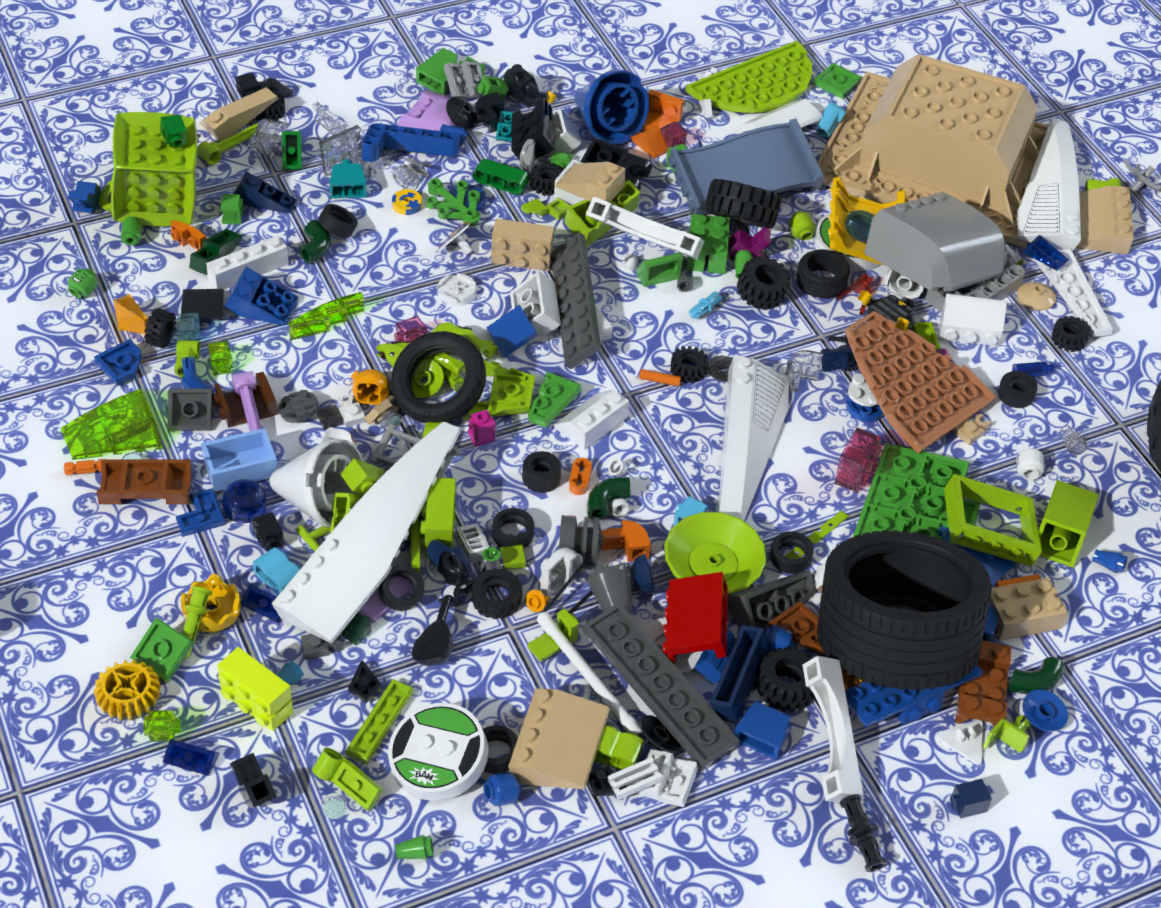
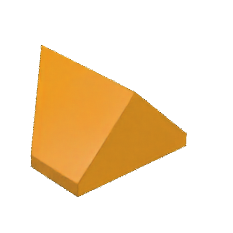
M128 294L113 300L118 329L146 334L144 330L147 328L146 322H148V318L131 295Z

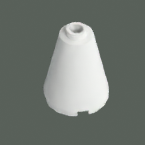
M892 269L886 275L885 284L890 290L889 293L902 301L906 298H917L924 290L923 286Z

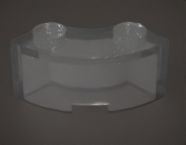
M268 118L260 120L253 137L249 138V151L276 157L279 146L282 143V131H287L289 123Z

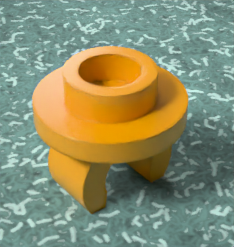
M533 589L526 594L525 602L531 611L540 612L548 605L551 597H545L543 592Z

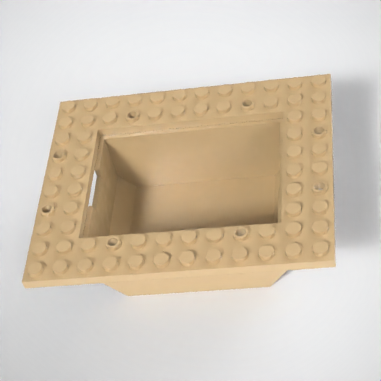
M917 54L897 66L891 78L866 71L846 108L845 115L838 123L818 160V165L824 175L822 185L832 187L833 178L841 177L848 193L883 204L897 201V192L905 190L909 200H916L924 196L927 197L935 193L945 192L974 207L998 225L1005 242L1026 248L1028 242L1017 239V211L1025 194L1026 186L1029 183V177L1035 160L1038 157L1048 125L1035 121L1038 107L1025 85Z

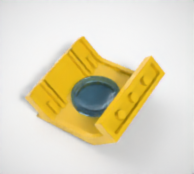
M841 177L833 178V186L830 187L832 200L830 201L831 214L829 215L831 228L828 229L830 249L883 265L864 254L872 218L880 209L891 207L898 203L909 202L905 190L897 192V201L881 204L849 194Z

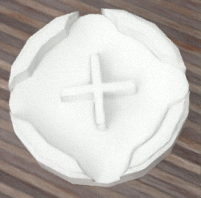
M450 274L439 281L437 294L440 300L446 304L462 306L474 300L477 295V287L475 281L467 275L456 274V276H451Z

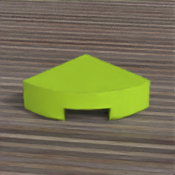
M537 198L521 205V210L526 214L535 213L539 214L538 216L548 214V208Z

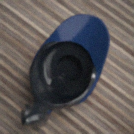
M432 540L428 545L427 555L430 561L437 567L438 572L443 575L447 584L456 586L453 591L454 597L470 591L474 580L469 574L470 561L467 554L459 546L448 547L438 540Z

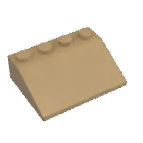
M1110 185L1079 192L1081 241L1076 248L1128 254L1134 238L1130 188Z
M536 688L508 766L510 772L520 780L522 785L585 789L610 708L558 689Z

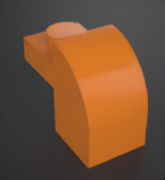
M621 520L620 528L602 530L601 549L605 551L624 548L627 562H630L643 553L649 559L651 544L646 530L640 524L629 520Z

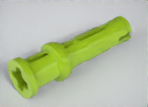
M192 586L191 588L193 593L189 605H186L188 613L181 633L194 642L201 618L207 613L205 608L209 595L213 593L209 589ZM193 646L191 647L185 658L190 659Z

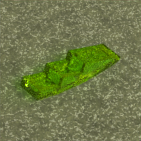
M362 292L324 303L288 323L290 340L329 332L330 325L347 322V315L364 312V296Z

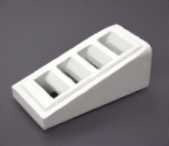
M478 523L456 528L461 545L469 558L470 564L481 562L483 560L482 552L489 545Z

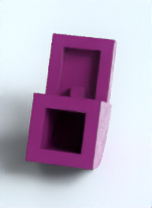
M763 227L752 237L740 229L728 239V254L734 257L738 251L747 250L752 253V257L762 256L763 258L764 249L771 242V230Z

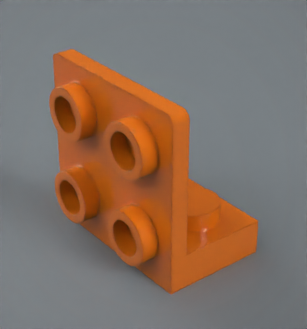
M651 89L648 92V115L642 130L658 125L662 136L668 138L682 119L684 100Z

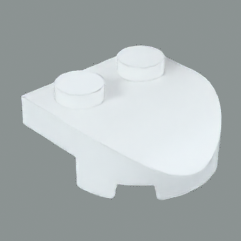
M561 548L550 558H546L542 562L540 567V591L543 592L545 597L550 596L561 584L565 585L575 569L582 565L583 557L569 548ZM573 579L566 588H569L573 584L575 579Z

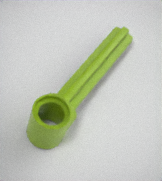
M256 123L218 143L201 142L197 146V155L209 165H215L219 162L222 152L263 131L261 125Z

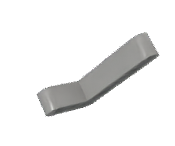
M1010 265L1003 270L1001 275L988 279L965 295H962L957 290L944 291V287H934L933 291L924 288L923 299L941 313L946 294L1003 300L1021 286L1025 270L1020 265Z

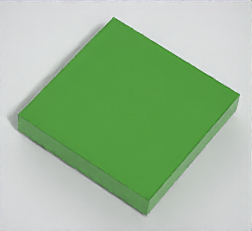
M832 63L814 79L813 85L843 99L860 84L862 77Z
M155 618L130 658L132 660L135 659L138 664L144 661L146 666L153 668L159 678L169 683L195 642L162 620Z

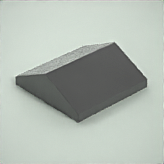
M212 389L168 390V431H211L213 417Z

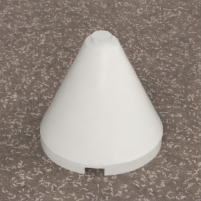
M336 438L327 439L274 471L269 483L272 490L322 526L330 528L331 520L334 516L332 504L335 493L358 494L350 489L340 473L353 458L363 461V458L356 446L350 441Z

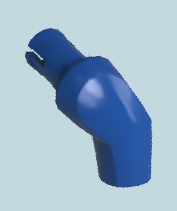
M189 357L182 358L184 376L181 379L183 388L211 389L204 385L199 375L196 374L195 357H190V359Z

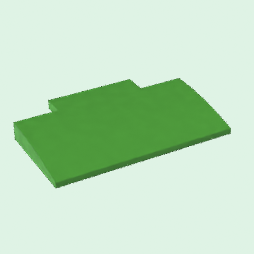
M885 443L853 538L856 535L872 533L873 531L898 530L899 532L909 531L910 533L927 534L930 537L934 536L942 540V536L937 534L938 529L941 526L949 528L944 488L953 474L967 477L969 461L924 451L917 454L913 449ZM963 499L966 523L975 525L980 502Z

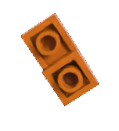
M173 220L170 222V234L174 241H178L183 247L190 244L192 248L197 250L203 247L206 235L201 231L180 221Z

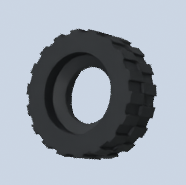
M492 568L478 574V577L474 579L472 603L474 608L478 610V613L483 614L484 617L503 619L513 615L521 606L522 584L513 572L502 568ZM494 586L507 589L508 596L501 601L490 600L486 597V590Z

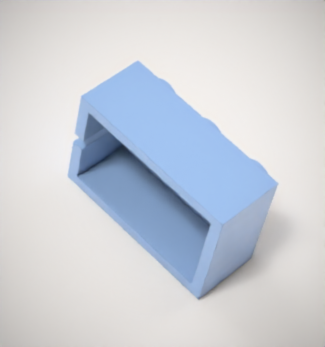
M265 428L201 443L203 461L214 492L269 479L272 473L278 469L277 459Z

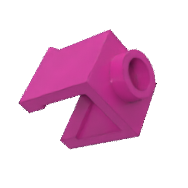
M488 410L471 414V419H469V430L467 433L475 447L495 441L496 424Z

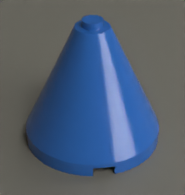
M620 69L610 70L576 92L574 97L575 104L589 131L595 138L618 145L628 142L635 132H639L642 129L648 115L649 97L647 89H644L640 82L641 79L634 73Z

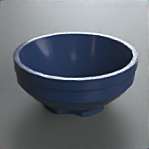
M643 553L638 555L633 561L632 566H630L635 589L638 588L646 594L656 593L646 554Z

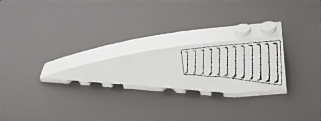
M1051 117L1042 146L1038 152V157L1035 160L1029 177V183L1026 186L1025 194L1017 211V239L1052 250L1071 249L1073 252L1081 241L1076 155L1068 122Z
M733 355L728 370L718 512L732 515L744 521L788 411L789 379L754 358Z

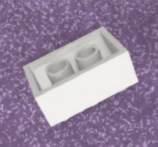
M540 271L510 292L512 309L518 305L523 308L538 336L547 335L561 325L555 282Z
M946 294L939 320V339L999 346L1004 329L1007 301Z
M616 390L598 392L555 423L554 428L585 450L628 418L629 400Z

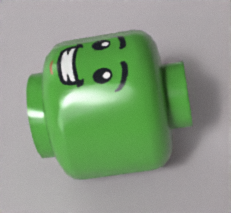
M78 268L67 280L68 291L79 299L81 297H89L98 286V281L95 278L96 274L89 268L86 270Z

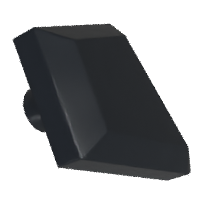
M267 78L266 81L258 82L260 90L267 87L271 92L274 90L277 93L280 92L282 96L293 95L289 88L276 79Z
M361 661L348 687V691L367 703L382 688V684L365 662Z
M608 766L590 772L587 783L593 796H616L608 781V776L613 774ZM625 785L623 787H620L619 790L624 789L627 786Z

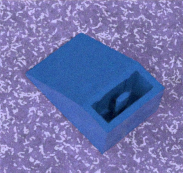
M245 267L223 307L240 317L285 326L299 297L252 269Z

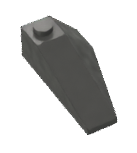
M811 570L728 595L732 619L740 628L742 625L765 629L771 620L799 601L804 603L816 592Z

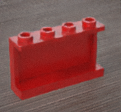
M723 572L669 580V590H666L668 607H665L667 624H664L666 642L662 644L663 653L668 656L673 664L676 663L678 654L714 649L717 658L726 657L728 584Z

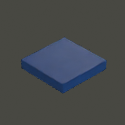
M520 305L486 327L504 358L538 336V333Z

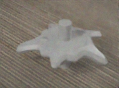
M1127 158L1124 160L1128 170L1138 179L1132 186L1133 189L1138 192L1145 184L1149 188L1161 192V185H1155L1148 180L1156 170L1150 165L1141 174L1138 167L1134 169Z

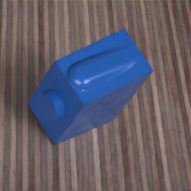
M755 701L735 727L734 734L740 740V744L777 760L779 752L792 729V725L789 723L790 716L779 712L773 707H768Z

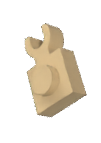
M978 414L974 422L969 418L955 428L954 434L970 445L983 436L984 431L989 429L991 421L981 422L983 414Z

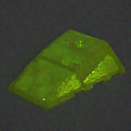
M142 389L108 401L60 428L72 460L102 457L103 453L113 452V455L122 454V451L134 449L135 452L145 451V448L155 447L156 450L163 449L154 416Z

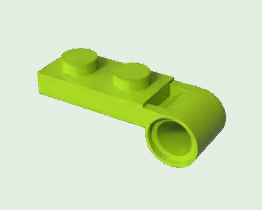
M325 747L312 768V772L317 777L326 781H332L366 810L373 809L384 790L353 763L331 748Z

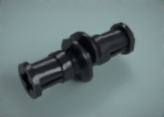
M859 794L847 796L840 801V806L845 809L848 823L851 827L847 831L848 836H850L849 842L852 846H858L860 853H862L866 863V872L878 871L887 865L886 859L882 858L879 851L878 842L873 836V833L878 830V825H869L867 814L864 813L860 803L862 798Z

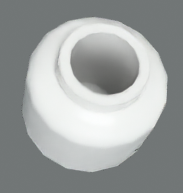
M1033 448L1020 451L1016 457L1017 473L1027 480H1034L1044 473V455L1042 452Z

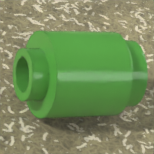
M127 217L122 223L121 241L126 245H137L141 241L142 224L136 217Z

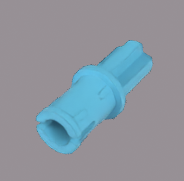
M714 291L708 297L700 299L698 304L689 310L690 317L698 319L703 314L711 312L712 308L722 301L721 295L714 298L719 294Z

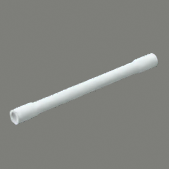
M541 613L536 619L540 626L552 637L603 702L610 708L627 733H635L641 738L644 734L638 722L620 704L563 634L549 613Z

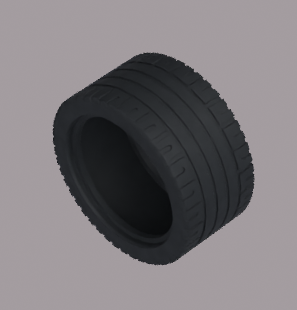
M898 530L873 531L872 533L856 535L854 538L851 537L836 546L826 560L817 625L819 644L828 658L840 661L843 671L846 670L848 674L855 675L856 678L864 679L865 682L871 684L876 683L878 686H886V688L892 689L894 687L899 690L935 689L936 687L940 688L953 684L954 681L957 682L967 676L975 668L979 660L992 592L991 579L984 566L976 558H973V555L969 552L966 553V550L958 548L953 543L950 544L946 540H940L938 537H930L927 534L922 535L917 532H899ZM883 605L905 606L924 612L897 610Z

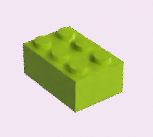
M437 478L434 485L430 486L428 490L429 495L422 507L423 521H421V534H425L421 535V548H425V557L429 558L427 548L432 540H438L448 547L453 546L456 478Z

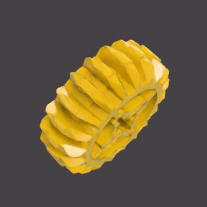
M125 659L122 664L115 662L114 667L106 666V673L100 672L99 679L95 680L94 695L97 705L101 707L104 714L108 713L111 718L117 715L120 721L124 716H127L131 721L133 715L141 717V712L149 713L150 706H156V699H159L161 685L158 674L154 672L151 666H146L144 661L139 664L135 659L131 663H128Z

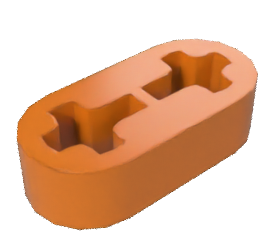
M577 458L572 465L569 490L575 495L585 494L589 487L592 463L587 458ZM581 467H584L583 472H579ZM578 480L581 481L580 486H577Z

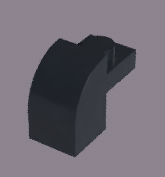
M498 92L486 94L476 102V123L483 122V125L487 126L491 133L497 132L498 118H500L501 111H504V101Z
M254 752L229 763L239 785L238 789L249 808H254L277 797L268 775H263Z

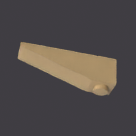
M266 87L213 111L199 124L220 142L235 134L278 100V97Z

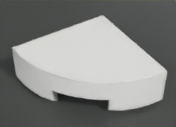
M700 100L699 104L705 118L713 117L711 100Z

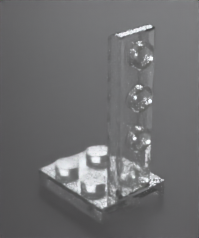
M319 102L313 103V109L316 112L314 116L315 121L333 135L319 141L323 173L326 176H330L333 165L341 164L345 159H350L353 163L363 161L362 140L360 137L361 127L358 125L350 127Z

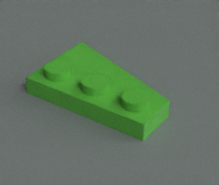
M546 372L545 381L539 388V395L535 398L528 413V420L546 428L582 391L581 385Z

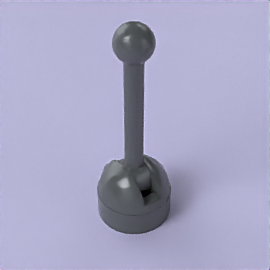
M682 255V276L677 280V288L681 292H688L693 288V281L689 275H686L685 262L687 258Z

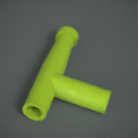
M300 525L296 531L315 552L320 547L316 539L329 533L330 528L321 526L309 532L304 525Z

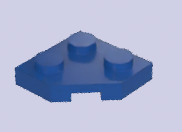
M128 339L94 356V360L116 386H119L136 377L142 352L131 339Z

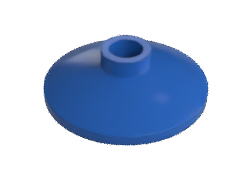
M1041 689L1033 690L1025 696L1022 708L1024 715L1032 725L1047 732H1055L1065 726L1068 721V711L1064 702L1058 696Z

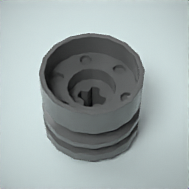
M561 515L559 549L569 548L576 553H580L583 557V563H585L586 554H591V563L596 564L601 551L602 539L599 517H594L593 527H588L587 516L584 517L582 526H577L576 516Z

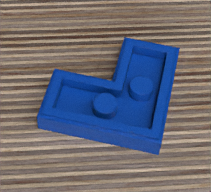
M213 488L191 494L196 510L176 516V522L182 537L226 525Z

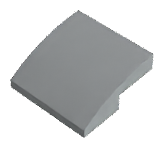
M465 61L462 64L447 63L443 66L452 97L458 96L463 99H475L483 96V94L478 93V85L483 78L479 62Z

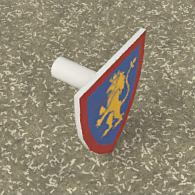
M467 221L457 227L441 244L438 250L443 249L454 239L464 252L469 254L473 249L466 242L467 235L462 232L469 227L470 222Z

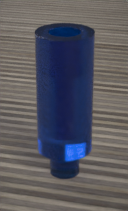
M1046 361L1017 363L1012 365V371H1022L1032 377L1047 376L1048 372H1054V365L1047 364Z

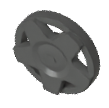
M300 390L281 399L279 412L281 417L287 422H302L317 412L319 403L313 393L308 392V390Z

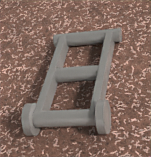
M389 424L369 461L373 464H377L379 461L390 466L397 462V460L382 455L392 436L414 444L413 446L422 439L397 431L396 426ZM455 445L451 452L446 454L444 458L446 462L443 468H439L436 478H442L453 457L460 455L461 450Z

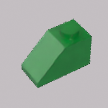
M282 131L283 170L302 169L301 131Z

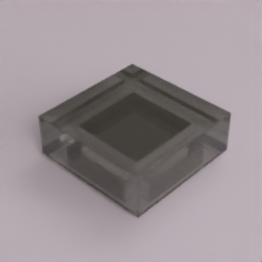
M336 405L317 410L316 412L323 430L344 424L343 417Z

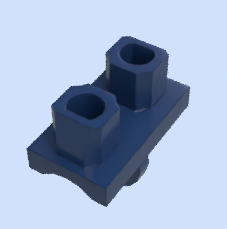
M847 344L841 345L836 349L829 350L826 348L820 351L822 370L824 372L837 369L847 371L849 367L857 365L852 349Z

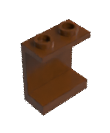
M264 371L256 373L257 385L253 394L259 419L278 415L276 399ZM219 383L214 384L215 393L212 396L215 406L219 405L220 407L218 411L221 420L226 421L228 428L247 423L241 396L234 391L223 394Z

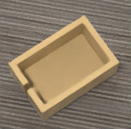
M496 218L492 231L491 263L549 271L552 261L554 226Z
M1050 577L992 588L989 604L998 615L995 634L999 641L1062 629L1068 612L1060 596L1056 597L1057 591Z

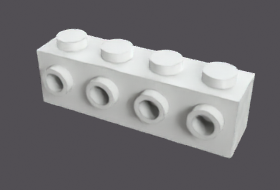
M277 235L206 263L208 281L214 289L225 290L235 285L245 267L263 275L288 265V249Z

